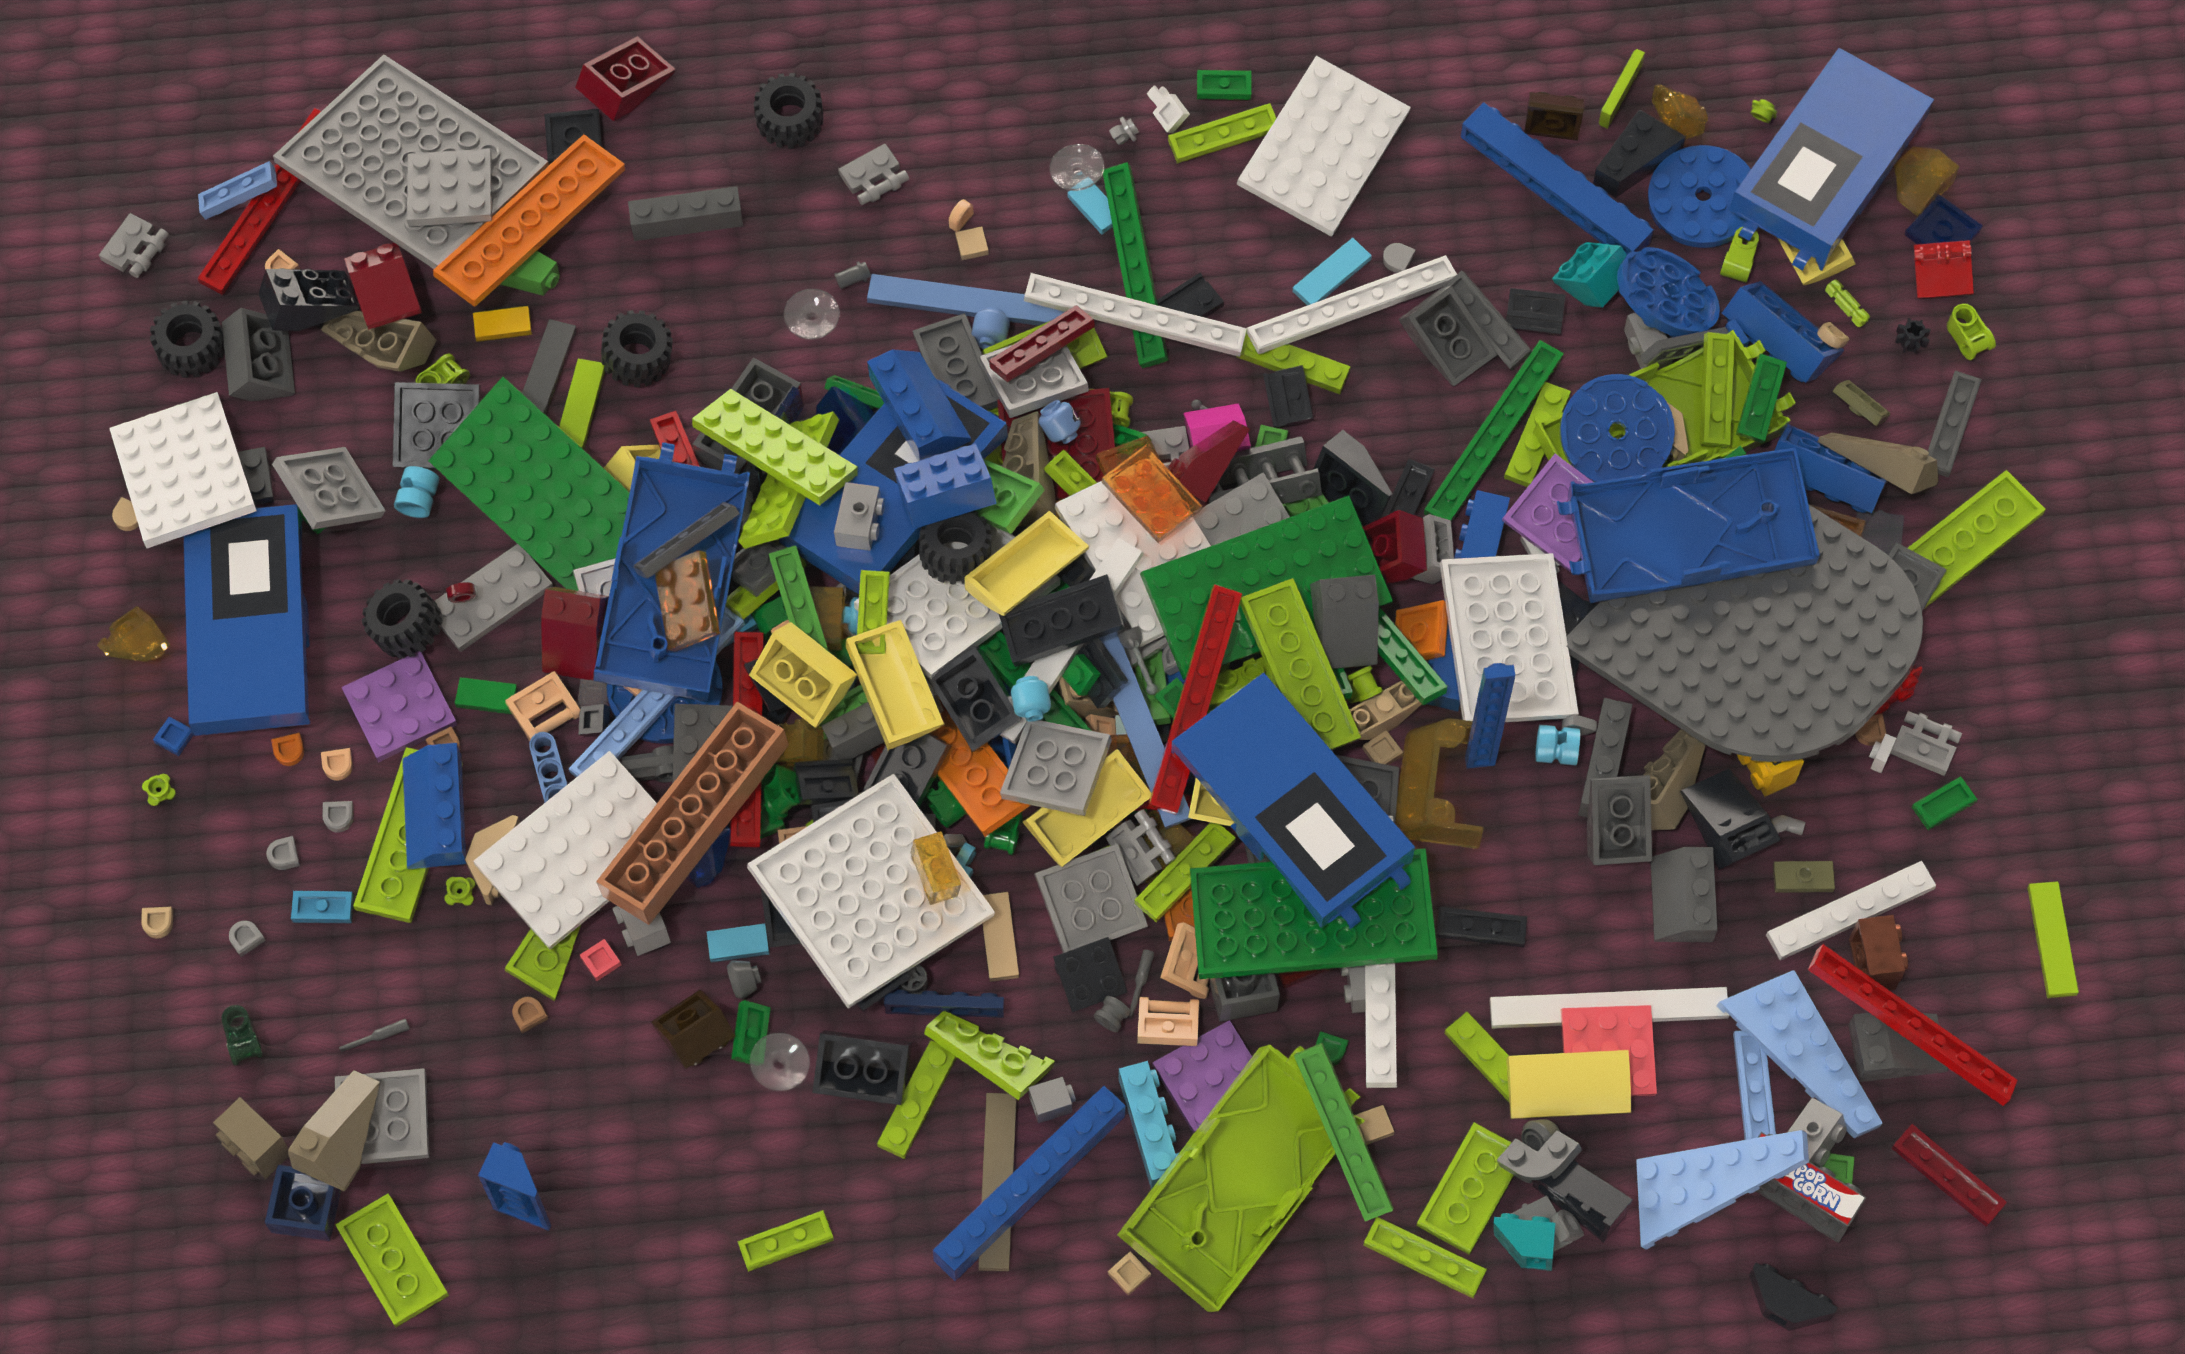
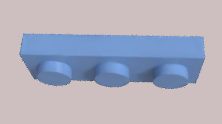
M268 161L198 194L200 214L206 220L277 187L275 167Z

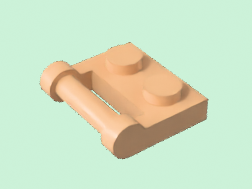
M555 671L505 700L507 707L525 732L529 741L539 732L548 733L572 718L574 720L579 718L580 708ZM562 702L565 704L566 709L538 726L533 727L530 721Z
M1184 922L1178 923L1160 978L1189 991L1195 997L1205 999L1209 991L1207 987L1209 979H1199L1198 974L1197 980H1193L1198 966L1195 928Z
M1140 997L1138 1043L1197 1046L1199 1000L1190 999V1002L1149 1000V997ZM1165 1013H1182V1014H1165Z

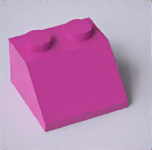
M1239 403L1185 412L1183 414L1190 448L1233 420L1247 427ZM1248 433L1237 452L1251 448Z

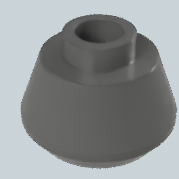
M734 960L727 965V972L736 998L744 1000L757 990L756 984L761 983L757 965L751 967L748 961Z
M1532 1120L1524 1124L1521 1139L1524 1144L1538 1152L1555 1131L1558 1130L1560 1132V1130L1550 1120Z

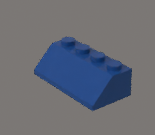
M1761 281L1740 287L1722 312L1728 318L1727 322L1736 320L1741 329L1749 336L1748 339L1751 343L1755 344L1760 340L1765 350L1770 353V357L1786 361V367L1791 370L1790 374L1800 382L1807 383L1818 378L1844 351L1843 348L1837 349L1826 344L1817 334L1819 328Z
M892 349L867 361L870 380L918 461L949 452L971 441L970 435L920 352Z
M1788 424L1775 450L1796 447L1805 489L1810 491L1815 489L1825 493V497L1832 501L1840 502L1841 500L1849 503L1858 512L1866 513L1868 511L1872 513L1887 480L1817 442L1819 437Z
M458 744L427 745L403 758L407 869L467 864L465 861L466 842L462 757Z
M493 1142L478 1175L493 1209L549 1231L551 1223L523 1155L520 1153V1149L510 1143L504 1142L503 1145H499Z

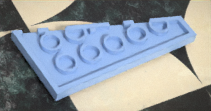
M1794 970L1719 1001L1717 1007L1723 1013L1727 1012L1737 1022L1736 1026L1743 1032L1747 1031L1759 1043V1048L1792 1079L1796 1078L1806 1088L1805 1092L1811 1098L1815 1097L1821 1103L1843 1114L1846 1131L1853 1138L1875 1130L1883 1124Z
M1799 1130L1636 1159L1641 1247L1647 1250L1654 1246L1656 1241L1666 1236L1671 1237L1677 1234L1678 1230L1684 1226L1705 1219L1733 1204L1738 1197L1746 1193L1751 1194L1759 1190V1186L1774 1178L1779 1179L1809 1163L1807 1133Z

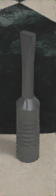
M1143 950L1135 978L1136 989L1131 1003V1014L1129 1015L1131 1019L1137 1007L1141 989L1147 982L1153 961L1154 952L1150 950Z
M405 1018L379 1028L372 1035L343 1045L339 1049L341 1052H344L373 1040L381 1041L410 1030L408 1022Z

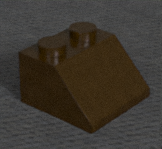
M1530 92L1524 133L1578 141L1584 112V99L1571 95L1557 96L1546 92Z
M698 990L651 1021L653 1027L674 1057L685 1069L699 1064L706 1055L714 1050L725 1047L729 1040L736 1036L721 1009L701 990Z

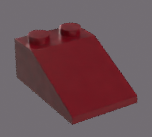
M637 36L583 64L575 88L611 120L615 121L632 112L670 78L676 69Z
M396 243L383 244L378 248L366 252H358L344 258L368 330L422 313L399 245Z
M1233 420L1182 453L1178 459L1174 458L1167 469L1169 474L1167 477L1172 483L1206 502L1250 428Z
M1397 510L1362 527L1386 584L1408 580L1427 571L1423 518Z
M559 587L545 589L541 615L542 672L551 673L555 671L557 675L593 681L609 596Z

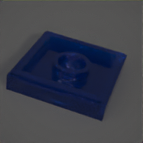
M1938 194L1906 229L1904 235L1917 245L1968 240L1971 242L1981 231L1983 225Z

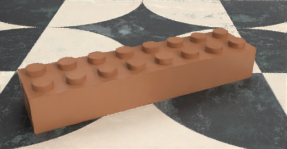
M736 702L598 878L596 883L602 896L650 925L789 746L784 729Z

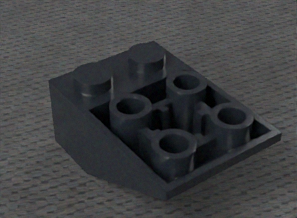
M266 269L258 294L271 328L275 331H301L357 311L360 308L346 272L339 270Z
M1726 769L1680 791L1707 847H1713L1714 861L1719 870L1781 840L1768 813L1730 769Z

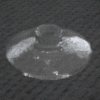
M1084 144L1069 145L1059 150L1053 156L1049 168L1052 180L1063 189L1070 191L1084 190L1099 181L1104 171V161L1101 154L1091 146Z
M805 289L797 292L788 300L784 308V320L788 329L796 336L804 339H819L831 333L839 321V307L836 300L829 293L819 289ZM810 316L817 317V319L813 321L807 320Z
M773 1033L761 1038L755 1044L750 1056V1067L756 1080L763 1086L776 1091H785L798 1086L805 1079L810 1065L808 1051L802 1042L794 1036L785 1033ZM780 1061L783 1063L784 1068L776 1069L773 1063Z

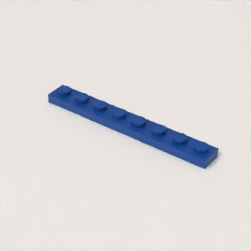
M1494 663L1483 669L1465 755L1467 769L1495 766L1516 676L1514 665Z

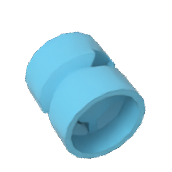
M406 467L400 481L402 488L397 492L394 508L398 512L410 517H428L433 504L431 496L436 494L440 480L439 476L422 467Z
M1539 724L1535 761L1552 763L1557 759L1560 764L1576 766L1580 745V728L1563 727L1561 731H1558L1555 726Z

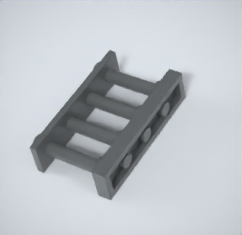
M1302 436L1236 452L1212 494L1209 496V504L1236 489L1224 491L1223 485L1238 482L1239 486L1248 482L1249 479H1253L1263 472L1282 504L1322 495L1318 468L1305 471L1303 467L1307 466V459ZM1290 469L1294 472L1292 475L1279 478L1276 474Z

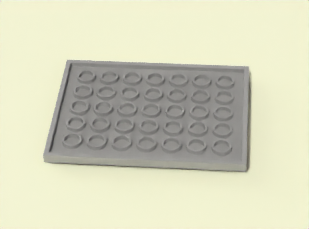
M386 55L381 56L273 155L276 164L433 269L486 222L409 227L407 222L408 154L490 148L492 154V216L549 166L547 160Z

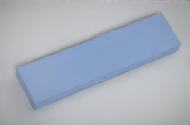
M1734 1031L1733 1038L1744 1139L1757 1138L1761 1132L1766 1135H1776L1767 1054L1759 1048V1043L1747 1031Z

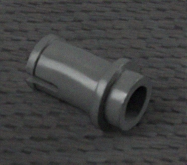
M857 261V265L834 273L841 290L862 280L867 282V278L871 277L866 262L860 263Z

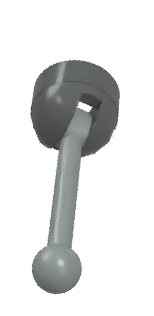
M1139 626L1117 634L1122 646L1133 650L1147 684V693L1149 695L1156 694L1158 688L1152 683L1138 649L1143 639Z

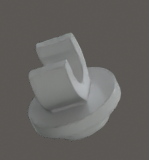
M1124 117L1120 118L1122 125H1117L1109 130L1118 145L1125 143L1129 138L1133 142L1136 141L1135 134L1139 133L1132 119L1130 118L1126 121Z

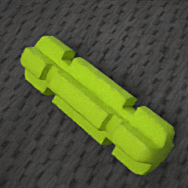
M1838 280L1831 281L1825 289L1831 298H1836L1834 300L1848 317H1853L1851 320L1857 327L1866 324L1870 318L1869 314L1863 308H1859L1861 305L1847 290L1842 289L1844 286Z

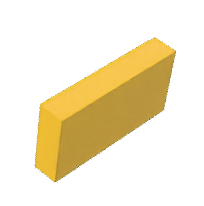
M528 306L473 313L477 342L532 335Z

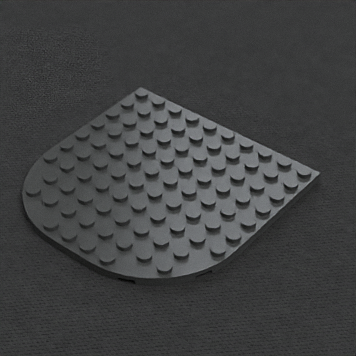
M1809 505L1820 554L1816 564L1600 601L1566 636L1568 644L1566 647H1568L1570 656L1709 747L1728 755L1735 753L1749 756L1753 761L1781 762L1815 756L1822 749L1834 744L1839 745L1865 725L1900 687L1911 672L1922 641L1923 617L1919 598L1913 584L1892 558L1870 542Z

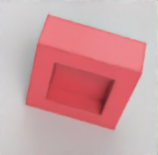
M605 939L580 954L581 960L596 981L622 966L620 960Z

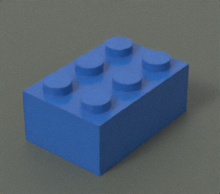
M976 444L963 446L950 452L934 455L927 459L894 468L899 493L914 529L997 504L990 474Z

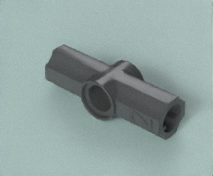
M661 746L655 748L652 753L622 757V765L637 782L653 779L664 783L672 782L673 746Z

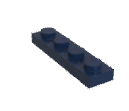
M894 990L885 996L884 999L885 1014L938 1016L943 1011H946L955 1016L1004 1018V997H998L994 993L969 996L965 992L939 995L935 991L909 994L905 990Z

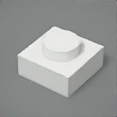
M1885 734L1882 743L1875 742L1869 756L1874 759L1870 769L1879 773L1882 772L1895 743V737Z

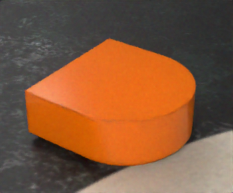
M300 733L271 739L274 755L280 764L293 766L302 760L304 748Z

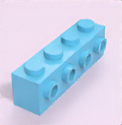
M1148 1061L1119 1068V1083L1152 1189L1179 1153H1175L1172 1144L1176 1142L1172 1124L1167 1125L1164 1115L1168 1114L1164 1097L1159 1098L1156 1087L1160 1086L1157 1072L1155 1069L1150 1070Z

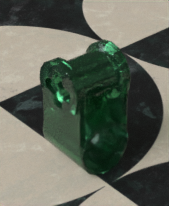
M239 1005L227 1007L223 1011L221 1018L227 1039L228 1052L233 1065L237 1066L240 1061L256 1056L262 1058V1048L255 1032L253 1021L246 1009ZM244 1017V1021L240 1026L232 1027L230 1025L234 1018Z

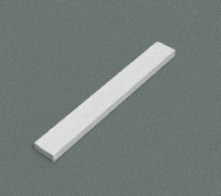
M1445 255L1247 327L1246 333L1257 353L1261 354L1442 288L1457 273Z
M1033 273L1030 275L1024 297L1025 302L1064 312L1077 305L1095 320L1240 357L1247 328Z
M1118 538L1091 579L1108 574L1116 596L1144 554L1141 550ZM1083 644L1035 660L1024 677H1039V680L1047 683L1050 694ZM1021 717V721L1000 735L1016 744L1021 737L1026 718Z
M1727 987L1490 997L1489 1000L1492 1029L1562 1026L1561 1009L1581 1007L1651 1005L1652 1022L1729 1018L1727 1012L1723 1013L1717 1007L1719 1001L1728 998Z

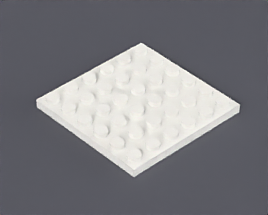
M894 774L747 865L748 870L847 1008L852 1007L992 918L995 914V911Z

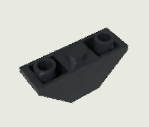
M1756 1262L1749 1274L1762 1316L1789 1331L1830 1321L1838 1308L1833 1305V1301L1822 1294L1815 1295L1807 1291L1801 1282L1792 1278L1787 1280L1778 1275V1271L1768 1264L1763 1263L1760 1265Z

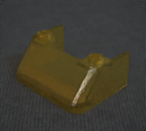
M1450 718L1414 728L1407 733L1403 749L1395 824L1408 839L1479 849L1483 827L1454 823V806L1447 800L1434 798L1440 746L1453 748L1461 743L1468 744L1473 721Z

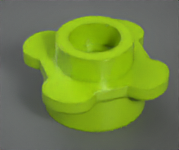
M1760 99V101L1753 100V109L1750 114L1754 118L1770 123L1772 118L1775 119L1777 117V111L1772 103Z
M167 774L153 776L142 784L143 790L149 796L147 801L150 805L157 806L161 801L165 799L171 800L175 797L176 792L171 788L169 784L170 777ZM157 788H161V789H162L160 792H157V791H156Z
M450 877L446 881L448 893L444 899L448 905L463 903L465 906L473 903L472 889L475 887V882L472 878ZM459 889H462V893H457Z

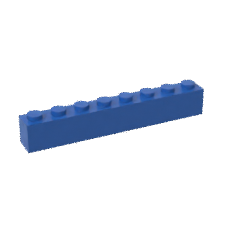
M1483 102L1463 122L1462 139L1600 243L1619 245L1627 255L1633 250L1634 252L1642 251L1644 247L1651 243L1654 230L1647 221L1637 218L1623 203H1617L1608 196L1603 188L1593 185L1583 173L1573 170L1559 155H1553L1545 149L1539 140L1532 139L1523 132L1519 125L1505 119L1496 108L1489 107Z
M1477 490L1475 499L1468 500L1465 516H1470L1468 525H1462L1459 540L1464 541L1462 550L1456 549L1454 559L1496 557L1504 526L1502 518L1507 513L1509 497ZM1447 622L1445 656L1429 659L1428 661L1431 668L1447 685V693L1427 704L1458 711L1460 699Z
M1103 1086L933 1249L934 1262L956 1281L1010 1226L1012 1227L1125 1118V1105Z

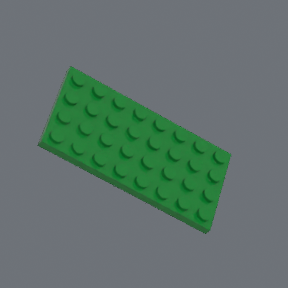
M502 377L428 461L566 589L578 591L573 570L616 558L630 491L511 382Z
M1350 496L1201 549L1140 573L1183 681L1186 679L1214 585L1242 593L1241 597L1293 578L1314 628L1315 622L1310 584L1318 580L1375 575L1379 607L1393 601ZM1240 603L1221 666L1260 652Z
M1426 848L1415 849L1412 863L1402 867L1411 880L1409 885L1400 890L1394 879L1389 877L1351 906L1361 920L1351 929L1341 916L1320 928L1318 922L1272 862L1190 868L1199 979L1437 960L1438 954Z

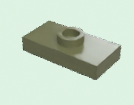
M1850 380L1839 383L1833 390L1836 395L1849 404V409L1858 416H1864L1875 426L1886 422L1891 415L1888 410Z
M1782 861L1773 863L1775 893L1834 892L1833 861Z

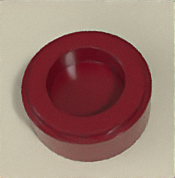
M470 582L457 583L446 589L448 601L453 603L466 602L476 596L475 586Z

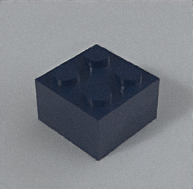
M277 1165L265 1224L271 1233L330 1241L341 1190L290 1166Z

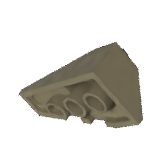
M354 311L326 321L321 329L323 333L376 367L399 372L425 364L436 342V339L422 322L401 319L368 330L363 313L360 311Z
M1038 411L1012 421L1004 447L1006 451L1003 465H999L1040 483L1045 489L1018 526L1029 527L1048 511L1056 516V496L1053 480L1043 470L1049 463L1044 432L1039 425L1040 414Z
M1838 433L1820 436L1817 441L1910 494L1937 485V460L1929 456V452L1921 447H1911Z
M1682 729L1663 747L1664 754L1654 763L1649 761L1644 767L1646 771L1644 775L1650 776L1651 830L1675 829L1688 808L1680 791L1695 784L1706 744Z
M353 1070L303 1126L288 1149L292 1168L345 1191L361 1167L362 1153L365 1142H367L368 1128L371 1116L374 1113L380 1082Z

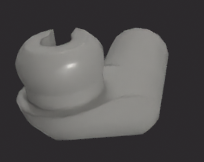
M1784 815L1771 819L1778 834L1782 831H1788L1802 835L1806 823Z

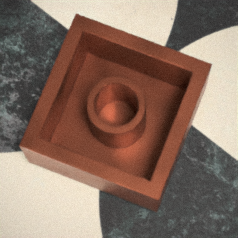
M1894 915L1858 919L1849 938L1854 966L1890 991L1896 990L1900 980L1903 979L1905 970L1908 969L1907 955L1905 952H1901L1899 943L1902 941L1901 927L1899 924L1895 925Z

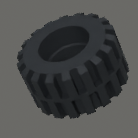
M784 73L778 74L777 79L773 77L767 79V85L762 83L759 87L760 92L755 94L754 101L756 125L759 128L760 135L766 137L768 143L776 142V147L780 148L783 145H788V149H793L796 144L802 147L805 145L806 140L809 142L814 140V134L820 133L821 125H823L824 121L822 98L819 89H815V84L812 81L807 82L805 76L801 75L797 78L795 73H789V76H784ZM787 105L798 106L802 109L798 114L789 117L775 113L778 109Z
M182 301V305L178 306L176 302L170 304L172 308L161 310L162 316L155 317L153 320L155 326H151L150 329L152 335L150 340L159 362L175 376L180 373L183 378H188L189 374L199 377V373L203 371L207 374L211 371L210 367L212 365L216 367L220 363L218 357L223 358L225 354L223 349V331L217 316L206 305L201 307L200 302L194 301L190 305L189 301ZM197 332L201 334L200 338L192 345H175L178 338L186 333Z
M633 310L627 311L625 316L622 313L616 315V321L611 319L608 322V328L605 327L602 337L601 362L602 365H605L606 373H612V379L616 382L619 379L622 380V385L628 386L629 383L634 384V387H640L642 383L649 386L652 385V380L659 381L662 374H666L668 365H670L673 344L671 331L669 328H665V322L662 319L657 321L656 315L652 313L648 316L645 315V311L639 310V314H634ZM631 343H638L648 347L650 351L645 354H632L623 347Z
M975 510L921 527L919 556L922 561V567L924 570H928V575L932 578L937 576L938 581L942 583L947 580L952 585H956L957 581L965 584V576L991 557L992 535L990 525H987V520L983 516L978 517V512ZM951 541H959L968 546L961 549H951L945 547L944 544Z
M398 579L394 580L393 584L389 582L384 584V588L373 592L375 594L373 598H368L366 602L368 607L363 608L362 614L365 617L362 619V624L365 627L364 630L381 650L389 656H397L398 658H405L406 655L409 657L416 656V652L420 651L422 653L426 650L425 646L428 644L432 645L435 641L433 637L439 634L440 628L438 626L442 624V618L439 616L442 614L441 610L429 594L416 582L413 583L407 579L402 582ZM409 613L402 622L395 625L403 615Z

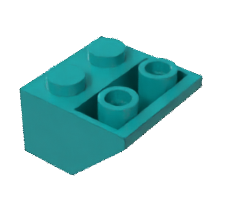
M1585 242L1577 248L1576 253L1569 261L1560 266L1559 271L1552 280L1582 304L1603 308L1619 290L1617 272L1627 254L1619 245Z
M1503 1213L1501 1217H1494V1236L1521 1268L1552 1271L1556 1223L1550 1222L1549 1218L1541 1216L1531 1217V1220L1519 1219V1215Z

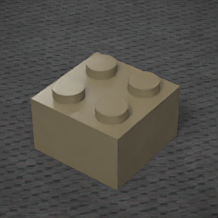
M241 1097L213 1122L219 1131L216 1136L222 1142V1146L232 1156L237 1155L242 1161V1165L253 1176L259 1173L266 1179L277 1169V1165H281L289 1157L288 1147L283 1138Z

